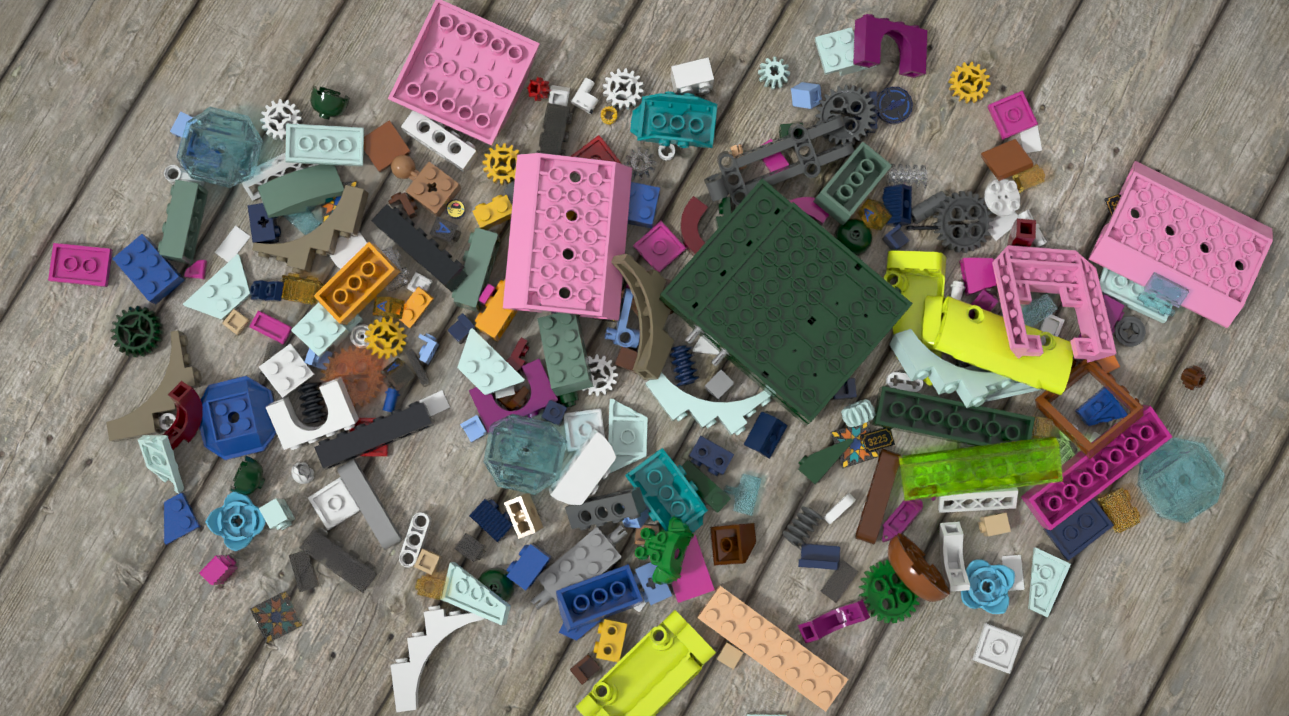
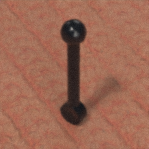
M906 226L907 231L938 229V226Z

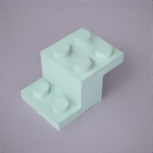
M852 27L815 37V43L825 75L839 71L840 76L869 69L853 65L854 33Z
M318 302L291 331L316 355L321 357L332 345L337 348L351 334L352 329L360 325L364 320L357 314L347 325L339 324L325 307Z

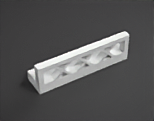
M285 153L239 176L243 187L253 201L259 198L260 194L259 191L253 194L249 188L254 184L262 185L272 175L278 177L286 175L284 172L288 167L296 168V171L308 167L301 166L302 163H298V165L297 163H286Z
M1014 478L937 483L939 513L1015 509L1017 505L1018 489ZM1005 497H1012L1011 502H1002L1001 500ZM986 498L993 499L990 503L982 502ZM967 499L973 500L971 504H963ZM944 501H954L952 505L944 506Z

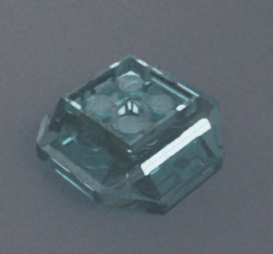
M209 107L203 113L186 122L176 157L191 179L230 188L254 178L263 140L249 116ZM219 149H222V150L225 151V152L222 153V154L216 153V151L219 150Z
M511 414L490 425L483 462L498 487L536 495L560 478L567 440L550 422ZM522 448H527L530 452H525Z
M1171 438L1139 462L1140 468L1137 485L1159 518L1187 523L1218 502L1225 475L1204 443ZM1181 475H1183L1186 480L1184 485H1182L1179 482V478Z

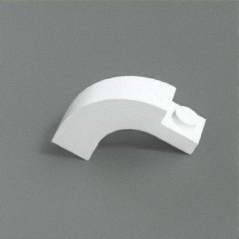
M960 522L940 523L941 565L943 576L950 592L970 590V583L963 560L964 534Z

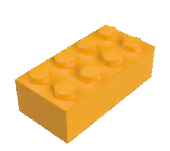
M368 242L314 297L339 324L347 325L401 271L376 244Z

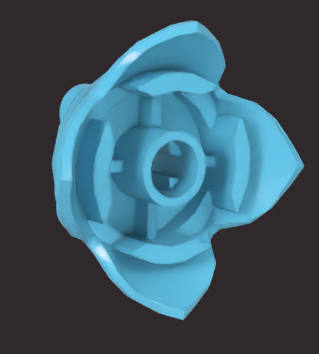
M237 492L227 495L224 505L213 510L205 521L210 531L215 535L222 536L224 544L233 551H239L247 547L253 537L259 534L266 524L259 507H256L247 495ZM238 516L243 520L240 526L235 523V519H238Z
M973 560L966 568L970 590L961 591L962 602L970 608H982L991 614L1005 613L1010 600L1008 590L1013 587L1015 582V572L1005 565H990L985 560ZM983 582H989L990 584L987 592L982 589Z

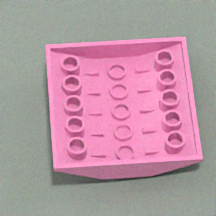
M435 0L388 100L492 146L510 117L520 96L540 43L448 2Z

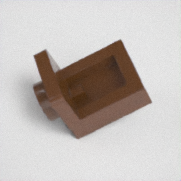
M399 192L391 196L388 202L392 208L402 203L410 219L418 216L415 212L418 208L414 200H409L405 192Z
M523 386L517 392L515 391L514 395L497 398V400L511 411L514 407H521L527 400L525 396L529 390Z

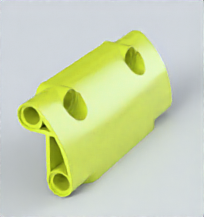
M949 296L946 297L942 306V313L945 314L934 342V349L952 355L955 359L1028 386L1062 395L1072 367L1073 350L1071 341L1025 325L1027 335H1040V338L1044 336L1046 343L1042 345L1043 354L1041 356H1021L1018 359L1010 350L1003 316L984 310L979 306L971 305ZM971 309L975 311L973 319H970L968 315Z
M674 610L594 685L593 690L576 705V708L583 716H656L699 674L702 666L716 652ZM662 631L664 633L663 640L656 641V634ZM605 686L607 694L604 697H600L599 690Z

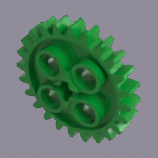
M884 560L883 564L876 562V566H870L871 572H864L867 578L860 579L864 585L859 586L864 592L860 593L859 596L865 598L863 602L868 605L866 607L867 611H872L870 617L877 615V621H882L884 618V623H889L891 620L892 624L897 623V620L900 622L904 621V617L910 618V612H916L913 605H920L916 601V598L919 597L903 583L888 560ZM893 574L898 578L896 584L892 581ZM876 581L881 585L880 591L875 588ZM901 592L905 595L904 602L899 597ZM884 599L888 602L887 609L882 605Z

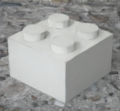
M709 58L671 66V81L676 95H684L685 93H699V95H703L712 90L714 77Z
M289 344L259 366L260 370L282 398L289 396L315 376L314 372L304 363L305 361L292 344Z

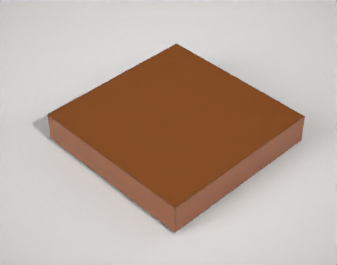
M390 120L364 137L363 149L379 173L390 167L395 157L411 153Z
M1016 139L981 153V158L998 181L1033 167V161Z

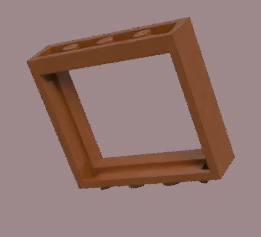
M1084 359L1071 370L1064 392L1089 372L1131 413L1092 444L1050 404L1060 395L1046 390L1035 399L1036 408L1091 459L1144 415L1143 405L1139 403V399H1134L1130 396L1127 388L1117 384L1113 375L1104 372L1098 362L1092 361L1087 363V359Z

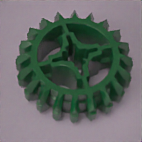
M130 306L128 312L122 310L123 316L116 315L118 322H112L116 327L115 329L112 328L110 332L115 333L111 339L117 340L114 346L120 347L119 351L121 353L125 352L127 356L133 354V357L138 358L139 354L145 357L146 351L152 354V347L159 348L156 342L163 341L159 338V335H163L164 331L159 330L163 327V324L158 323L160 317L155 316L154 311H149L147 307L142 309L141 306H136L134 309ZM138 317L133 324L127 325L130 320ZM146 319L150 324L151 333L146 330ZM130 329L140 330V332L144 333V335L140 333L135 334V332L131 331ZM124 330L128 332L129 343L124 338ZM142 339H148L144 344L136 347Z

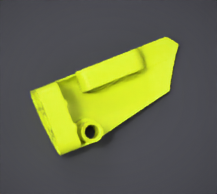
M888 251L886 274L883 279L890 284V280L897 276L898 281L892 286L894 288L898 287L902 291L901 294L913 303L893 326V334L912 329L917 338L931 352L942 359V352L934 349L933 346L945 314L942 313V306L945 301L944 284L947 257L940 252ZM929 377L923 379L927 385H933Z

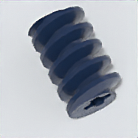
M682 345L673 347L670 350L674 351L670 354V357L676 358L671 364L678 366L673 369L674 373H679L675 380L681 381L676 385L677 387L693 384L700 378L693 375L698 369L692 368L696 361H691L690 358L695 355L688 353L693 346Z

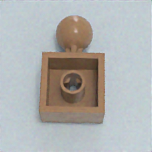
M399 155L392 161L391 170L397 178H409L413 181L406 190L408 196L438 218L461 190L458 182L429 161L421 172L416 170L414 160L407 155ZM432 187H436L437 191L431 192L430 189Z

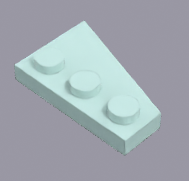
M1036 547L1033 548L1028 609L1048 617L1071 564Z

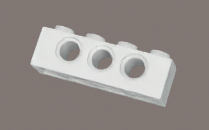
M413 110L401 126L405 133L464 173H466L478 156L475 150L476 147L469 141L463 142L457 133L452 130L451 132L445 130V126L442 123L433 122L428 117ZM423 126H430L428 132H421ZM439 136L446 137L442 143H437L436 139ZM455 146L461 147V151L457 154L451 152Z

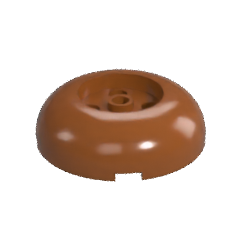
M898 533L891 539L888 545V558L896 574L921 599L930 602L945 599L950 594V590L941 573L934 564L930 566L923 558L925 553L904 534Z

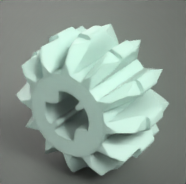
M773 57L771 62L767 58L765 60L766 64H760L761 69L758 70V75L761 77L759 81H766L764 87H768L771 84V89L773 90L776 85L782 88V83L788 82L787 77L790 76V72L787 69L789 65H782L783 59L777 62V58ZM773 70L777 71V75H776V74H775V76L771 75V71H772V73H773Z
M866 399L849 404V406H846L841 411L842 418L848 427H857L867 423L876 415L873 405Z

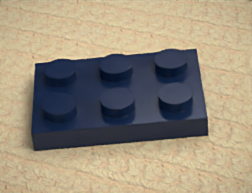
M1092 498L1052 530L1045 528L1043 530L1065 559L1069 561L1111 529L1114 524Z

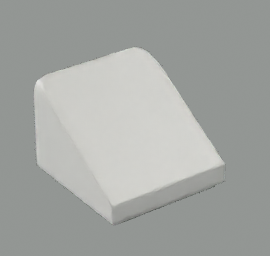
M552 85L548 107L567 110L570 88Z

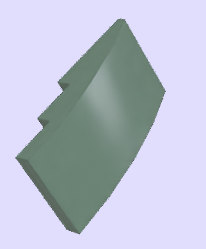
M320 164L275 178L258 186V191L268 218L306 212V207L325 204L326 198L342 196L344 187L335 165Z

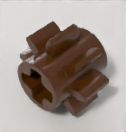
M1193 365L1192 368H1185L1182 372V384L1190 390H1194L1195 387L1201 388L1206 381V375H1204L1202 368Z

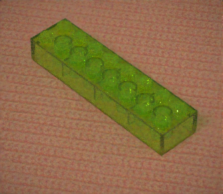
M1056 436L898 456L904 501L1063 481L1060 445Z

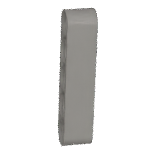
M352 459L337 468L339 475L384 550L401 541V535L357 461Z

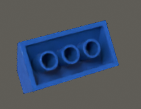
M629 564L556 591L560 615L567 632L634 608L643 602Z

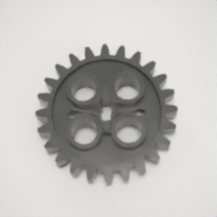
M845 84L844 90L837 86V92L830 89L831 95L824 94L826 100H820L819 102L822 104V107L816 108L820 112V114L815 115L817 119H820L816 124L840 114L847 115L848 113L852 117H861L862 119L856 120L855 118L845 116L843 118L844 126L823 134V137L825 139L829 138L828 141L830 143L835 141L837 146L841 142L846 143L848 141L855 145L856 139L862 142L861 136L868 137L866 131H873L870 124H876L872 117L877 116L873 112L876 109V106L872 104L874 100L868 98L869 94L867 92L863 93L864 90L861 87L857 90L855 85L850 89ZM844 101L842 107L836 108L838 102ZM857 105H861V109L858 112H854V108ZM831 111H835L840 114H831ZM856 123L853 130H848L850 124Z
M959 191V194L953 192L952 197H945L947 202L940 201L942 208H936L939 215H933L934 218L938 219L933 225L938 226V229L934 233H940L937 240H944L942 246L948 245V250L954 249L955 252L959 253L960 251L963 253H967L968 250L975 251V247L981 248L980 242H987L984 237L985 235L991 236L987 230L993 228V226L989 225V222L994 219L989 218L988 215L993 212L986 210L988 207L986 204H983L985 198L978 199L979 194L972 195L971 191L966 193L965 191ZM973 207L974 213L971 216L969 211ZM953 209L956 210V216L954 218L952 217ZM979 220L977 223L948 225L949 221ZM972 226L975 228L973 235L970 232ZM954 228L957 229V234L955 237L952 233Z

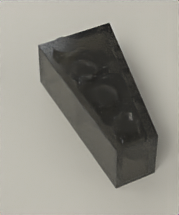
M547 103L543 121L544 132L540 134V150L536 153L566 156L564 144L565 142L568 143L570 136L567 128L568 124L571 125L573 120V113H571L570 107Z
M313 523L299 542V548L364 593L377 576L376 566L369 561L364 562L361 560L357 552L352 549L348 550L344 547L345 544L337 538H332L325 529Z

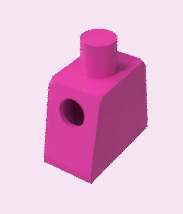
M962 258L959 261L962 280L966 287L964 289L965 296L979 293L983 288L987 290L997 286L992 264L994 258Z

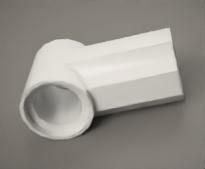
M170 165L165 168L164 176L172 185H175V180H182L204 186V172L179 168L176 165ZM173 172H179L176 179L170 178Z

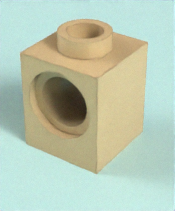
M1007 513L980 517L981 522L978 525L984 537L1011 532Z
M422 549L414 567L434 575L442 556L427 549Z

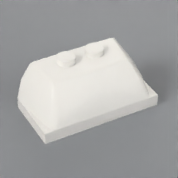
M595 428L592 430L548 489L552 497L570 505H582L590 494L593 495L599 487L597 485L601 478L605 479L611 471L609 468L616 459L612 446L601 432Z

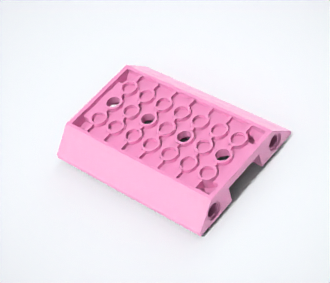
M543 153L517 155L503 309L542 313V311L580 315V317L619 321L623 276L611 261L614 256L625 254L632 177L631 167L612 161ZM573 172L578 173L580 181L572 182L570 174ZM574 211L577 214V219L574 221L568 220L566 213ZM566 249L573 252V258L570 260L563 257V251ZM561 288H567L570 291L568 298L560 297L559 290Z
M1135 161L1119 193L1121 195L1109 223L1103 227L1089 260L1228 328L1243 308L1272 244V228ZM1132 209L1139 212V218L1131 216ZM1167 226L1174 230L1173 236L1166 233L1165 228ZM1201 244L1208 246V253L1201 251ZM1236 261H1240L1243 264V270H1238L1235 267Z

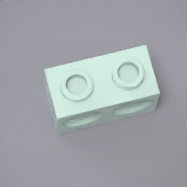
M276 498L259 508L270 529L284 530L292 525L291 522L295 520L285 499Z

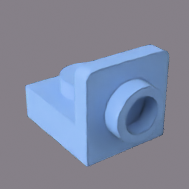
M427 333L425 336L420 334L418 338L425 341L427 345L422 346L419 352V360L429 365L439 344L435 342V337Z
M309 348L304 363L327 370L333 353L326 351L319 357Z

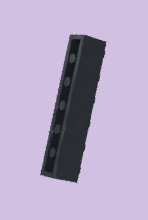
M386 204L371 221L447 289L453 292L468 276L463 271L465 267L457 259L453 262L451 260L453 256L445 249L442 251L438 249L440 245L432 238L428 240L426 238L427 234L420 227L416 230L414 228L415 223L408 217L405 219L401 217L403 213L398 208L394 207L392 209Z
M416 401L409 404V408L403 411L401 408L392 411L391 416L386 418L384 416L373 419V423L369 425L365 423L354 427V431L349 433L348 431L341 432L336 435L337 438L330 440L327 438L318 442L319 445L314 448L322 468L327 470L434 426L426 404Z

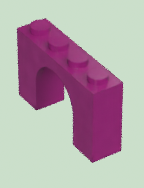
M864 14L863 17L855 20L853 65L870 68L880 64L881 41L884 35H888L896 42L899 48V75L911 78L925 75L928 30L921 29L918 25L909 26L905 25L904 22H892L889 18H876L872 14Z
M540 359L522 366L531 387V397L528 403L520 410H504L498 406L492 393L484 395L477 387L469 390L487 433L496 435L504 431L503 427L507 425L513 427L520 424L521 419L525 417L531 419L538 416V411L545 409L549 400L556 403L559 402L551 389L550 381Z

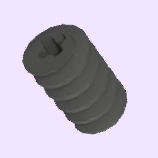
M802 506L801 510L804 514L798 512L797 517L799 520L792 519L794 526H787L790 532H782L786 540L798 549H800L798 543L805 544L802 539L803 537L810 538L807 531H815L812 525L819 526L817 518L824 520L820 514L810 507Z

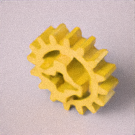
M965 62L961 67L956 66L955 71H952L950 74L953 78L948 80V83L952 84L949 90L955 91L952 96L958 95V101L960 102L962 99H965L966 104H968L970 99L973 103H976L977 98L981 100L984 97L983 94H987L989 91L986 87H989L991 84L986 81L990 77L989 75H984L986 69L980 70V64L974 67L973 62H970L969 66ZM962 73V79L957 82L958 76ZM981 84V88L977 92V86Z
M503 143L502 148H500L496 144L495 150L489 148L490 155L484 154L487 160L482 161V163L487 167L483 168L484 173L489 172L487 174L488 179L493 177V183L499 180L500 184L503 185L504 181H507L509 184L512 178L515 180L516 166L513 170L512 164L514 160L517 162V155L520 152L519 150L513 151V145L507 148L506 143ZM492 159H494L495 165H493L491 169V161ZM500 162L506 163L507 166H500Z
M382 317L380 322L376 319L373 322L374 325L370 324L368 326L369 330H366L364 333L368 336L364 339V342L369 343L366 349L373 350L371 355L377 353L378 359H381L383 355H385L386 360L390 358V355L395 358L397 352L401 353L403 351L402 347L406 345V342L402 340L407 335L401 333L404 327L398 328L399 322L393 324V318H390L388 322H386L385 317ZM380 328L379 334L373 335L374 331ZM383 335H385V338H389L387 342L384 338L382 339ZM397 342L396 347L391 349L392 343Z

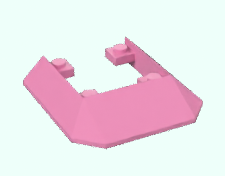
M1008 245L992 262L1010 350L1018 359L1021 356H1041L1043 354L1040 335H1027L1020 304L1029 305L1032 302L1030 292L1060 294L1063 307L1075 308L1082 338L1074 337L1071 340L1074 358L1087 359L1088 363L1116 354L1097 269L1076 250Z

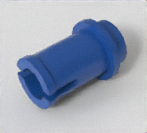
M388 388L385 391L387 394L382 410L392 412L395 410L397 398L400 394L399 390Z

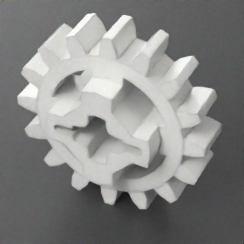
M627 68L624 69V72L617 69V74L610 72L611 78H605L608 84H603V89L606 90L603 92V96H608L606 102L612 101L613 108L619 105V110H622L623 106L629 110L630 104L635 107V100L641 101L639 95L643 94V90L639 89L643 87V82H638L640 76L634 77V71H631L630 74L627 73ZM614 83L615 89L611 92V85ZM634 86H635V87H636V91H635V94L632 95L631 90H632V89L634 88ZM620 87L626 88V92L620 91Z
M279 99L278 104L271 101V107L265 106L267 112H261L265 118L260 119V121L265 124L262 126V129L267 131L266 134L269 137L273 135L274 140L280 137L284 141L286 137V123L299 124L303 119L299 117L302 113L300 110H296L297 106L295 104L291 105L289 100H286L284 104ZM286 109L291 111L293 115L287 114ZM270 125L277 126L278 131L273 130Z
M596 354L593 360L591 356H588L589 366L598 363L597 367L590 368V372L593 374L600 371V375L603 378L594 380V376L591 374L594 387L586 388L582 391L588 389L590 396L593 392H595L597 397H599V392L606 395V389L612 391L611 384H617L613 380V378L618 377L617 373H613L617 368L616 366H610L612 360L606 362V356L599 359L598 354ZM605 366L609 369L610 376L604 373ZM607 383L604 387L597 388L598 384Z

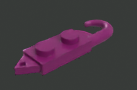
M921 483L903 500L882 525L884 529L883 543L890 541L898 533L903 534L922 512L923 502L918 496L923 490H931L933 493L931 500L934 501L936 499L937 489L934 485Z

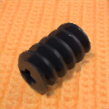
M322 382L301 385L303 387L298 389V393L303 394L299 397V400L305 401L300 405L301 408L306 409L302 412V415L308 416L303 420V423L312 424L326 421L322 417L327 415V412H321V409L326 407V405L319 403L324 398L318 396L321 391L317 389Z

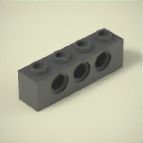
M640 487L587 498L582 505L569 504L565 507L571 528H580V530L588 529L591 525L595 524L597 527L603 526L609 521L618 523L627 517L630 520L636 519L647 509Z

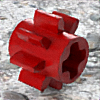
M537 77L536 80H530L531 83L527 87L529 97L534 98L535 101L548 99L547 95L551 92L548 85L549 81H543L541 77Z

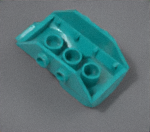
M667 91L665 94L658 93L643 96L642 103L632 111L630 132L636 135L637 141L659 143L660 146L674 144L680 148H689V146L713 148L718 104L695 97L691 93L676 95L675 92Z
M663 448L649 456L625 475L634 488L640 487L644 502L650 509L648 512L649 516L654 522L658 520L665 531H668L669 520L672 517L680 518L689 526L692 533L703 525V516L708 509L696 493L698 488L692 480L690 482L687 481L684 477L687 474L681 465L676 466Z

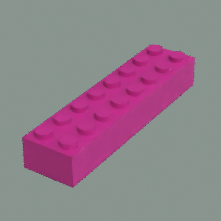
M1143 405L1144 416L1091 459L1082 451L1078 452L1021 496L1043 528L1048 530L1055 528L1172 438V435L1151 406Z

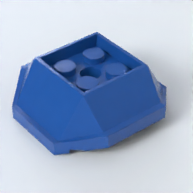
M248 376L207 386L201 398L203 414L200 431L204 447L224 460H231L265 451L277 434L266 410V406L275 402L273 391ZM234 413L239 414V420L236 423L232 422V415Z

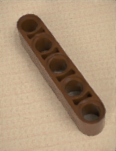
M882 448L855 539L875 544L899 467L901 454Z

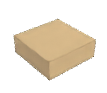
M233 309L222 324L239 336L250 320L236 309Z
M726 642L717 660L734 670L743 652Z

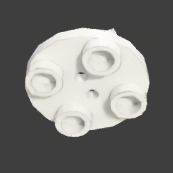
M1007 179L1001 181L994 180L987 186L985 202L991 212L998 216H1007L1019 209L1020 194L1014 181Z

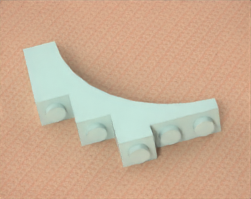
M912 329L894 334L889 344L911 381L923 380L929 377L939 395L952 393L956 390L966 408L982 405L987 395H991L1002 388L1006 390L1014 382L1012 379L993 372L971 371L941 359L917 338Z
M662 372L659 379L649 380L645 383L672 421L677 419L679 422L687 416L686 411H689L701 428L705 426L707 429L717 422L715 418H718L730 435L734 433L739 435L746 429L744 426L747 424L743 417L746 415L749 418L757 412L755 410L760 404L765 406L772 400L771 396L765 391L741 401L727 403L698 399L680 390Z

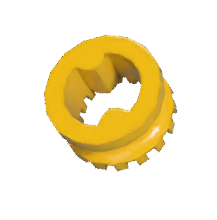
M606 106L601 110V120L603 123L611 125L616 122L618 115L615 108ZM607 111L614 113L611 120L604 118Z

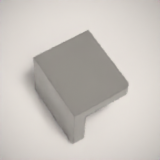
M720 370L704 388L718 401L734 382Z

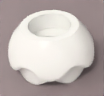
M366 324L357 325L352 329L350 340L358 348H366L369 343L364 342V339L368 337L364 333L366 330H369Z
M298 462L292 466L291 474L297 483L307 484L314 479V471L309 468L307 463Z

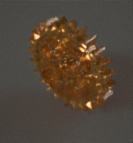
M349 346L348 352L341 348V354L334 351L335 358L328 356L330 363H323L327 370H321V373L326 375L320 378V380L328 382L338 376H351V372L357 376L368 374L369 378H356L352 383L349 379H343V382L348 385L347 392L354 408H356V403L363 407V401L370 404L369 397L376 398L374 392H381L377 385L383 384L382 381H379V378L383 377L384 374L378 373L382 369V366L376 367L379 360H371L374 355L369 354L366 356V349L360 353L358 346L355 351ZM359 362H365L366 369L364 372L357 371L356 366ZM341 363H345L347 366V370L343 374H339L337 371V366ZM360 381H366L368 385L367 389L363 392L359 391L357 387Z

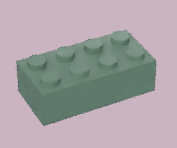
M862 141L813 202L843 226L892 165Z
M175 180V185L173 184L171 187V203L167 205L166 213L168 216L167 221L163 223L162 232L164 234L163 239L159 242L158 251L159 255L169 261L192 265L208 191L198 183Z
M475 228V231L471 232L468 243H471L469 251L466 250L463 256V261L465 262L463 271L468 276L453 291L452 298H454V303L458 307L480 312L482 305L479 302V298L489 283L501 239L497 233Z
M555 313L537 318L550 385L554 394L559 396L594 387L579 316L576 314Z

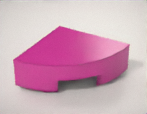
M198 260L186 269L184 277L205 280L207 260Z

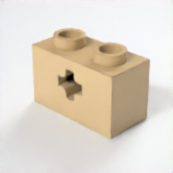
M529 492L504 502L519 539L544 528Z

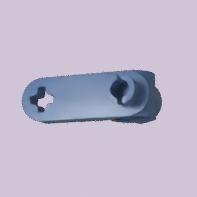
M625 288L616 329L607 327L605 339L613 340L615 345L636 349L640 342V330L627 327L633 294L630 289ZM623 332L630 334L627 341L620 340V335Z

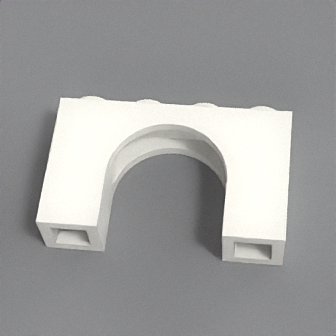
M342 377L323 383L319 387L328 408V418L320 426H308L302 423L296 416L289 397L277 400L266 406V410L284 450L288 448L294 450L301 447V443L308 441L310 444L318 441L320 436L326 435V437H330L336 434L339 429L343 428L345 431L355 427V423L359 418Z

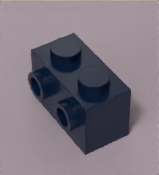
M702 436L699 437L689 455L692 458L691 463L699 467L701 465L708 467L707 471L715 476L724 474L734 456L733 453Z

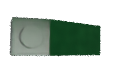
M850 438L813 453L809 457L805 455L798 463L800 465L798 470L816 485L854 440Z
M689 460L682 465V468L687 473L684 477L688 482L692 480L696 485L698 496L718 513L731 498Z

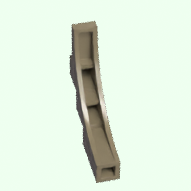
M345 185L341 199L334 211L311 233L285 243H254L252 250L257 252L259 257L269 259L272 256L276 257L277 261L287 263L286 266L292 268L294 273H310L315 252L321 256H327V254L334 255L339 236L351 238V236L358 237L369 193L362 188Z
M616 255L611 263L620 271L628 283L638 310L640 342L633 371L644 380L659 379L675 341L669 336L668 332L663 330L671 310L659 298L667 281L656 270L646 271L631 255Z
M179 330L170 332V361L163 380L152 396L135 411L121 418L106 422L109 441L119 442L140 438L143 435L160 434L161 423L158 414L177 411L175 403L168 394L181 381L192 388L200 387L199 382L202 381L201 373L197 371V368L189 367L191 358L186 351L188 340L183 332Z

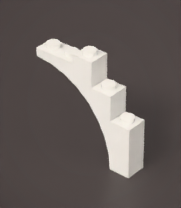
M440 605L428 607L429 611L424 612L427 635H424V631L412 633V637L407 638L410 661H407V658L395 659L396 663L391 664L396 712L419 708L418 690L420 678L428 658L437 645L457 628L485 618L469 611L468 613L461 614L460 610L451 611L449 616H446V608L440 609Z

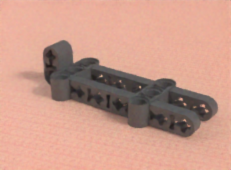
M842 115L829 118L807 128L800 123H793L788 129L787 136L734 157L728 151L721 152L717 157V163L721 172L704 179L712 201L727 197L729 192L732 201L738 206L743 199L736 200L735 195L738 192H743L745 198L762 178L770 185L802 173L809 178H815L820 173V166L852 154L854 152L852 142H846L816 154L810 140L844 126L845 123ZM797 128H801L802 135L799 137H794V130ZM808 146V153L801 155V147ZM790 147L794 148L798 159L797 162L747 182L743 181L739 171L740 167ZM724 157L731 158V163L729 165L725 166L721 164V161ZM809 164H815L813 172L809 173L806 171ZM732 174L738 176V180L735 183L728 182V178Z

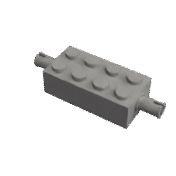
M621 524L608 536L604 535L596 527L540 574L537 579L544 586V590L531 600L533 604L541 600L535 607L539 610L550 599H555L558 603L557 590L601 575L617 562L622 556L615 549V544L628 535L626 530L618 535L624 529Z

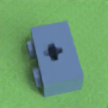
M651 562L636 568V573L633 576L637 585L642 584L644 591L641 594L645 603L649 602L650 605H653L671 597L672 594L667 584L658 585L655 583V588L653 589L651 586H646L648 578H652L657 567L651 564Z

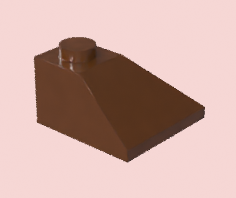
M755 523L710 527L714 566L744 564L747 562L756 544Z

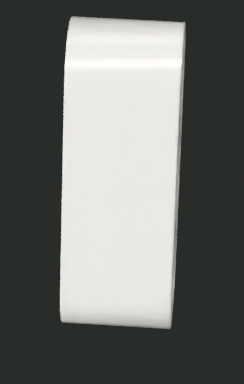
M416 513L411 520L399 556L400 564L404 567H413L424 547L432 522L431 517L427 513ZM420 516L426 518V524L423 527L417 524V519ZM414 534L420 537L418 545L411 543V537ZM407 553H411L414 557L411 564L405 562L404 558Z

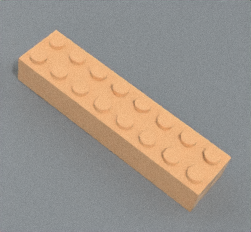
M720 585L697 616L698 619L825 712L849 680Z

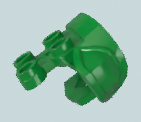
M672 517L669 520L668 531L662 530L656 536L653 529L643 528L640 535L641 538L646 540L644 547L639 546L635 549V556L640 560H646L650 555L651 564L657 566L652 579L658 585L671 584L673 581H677L678 578L681 579V566L691 539L694 538V534H692L689 526L677 517ZM679 548L678 557L675 559V551Z

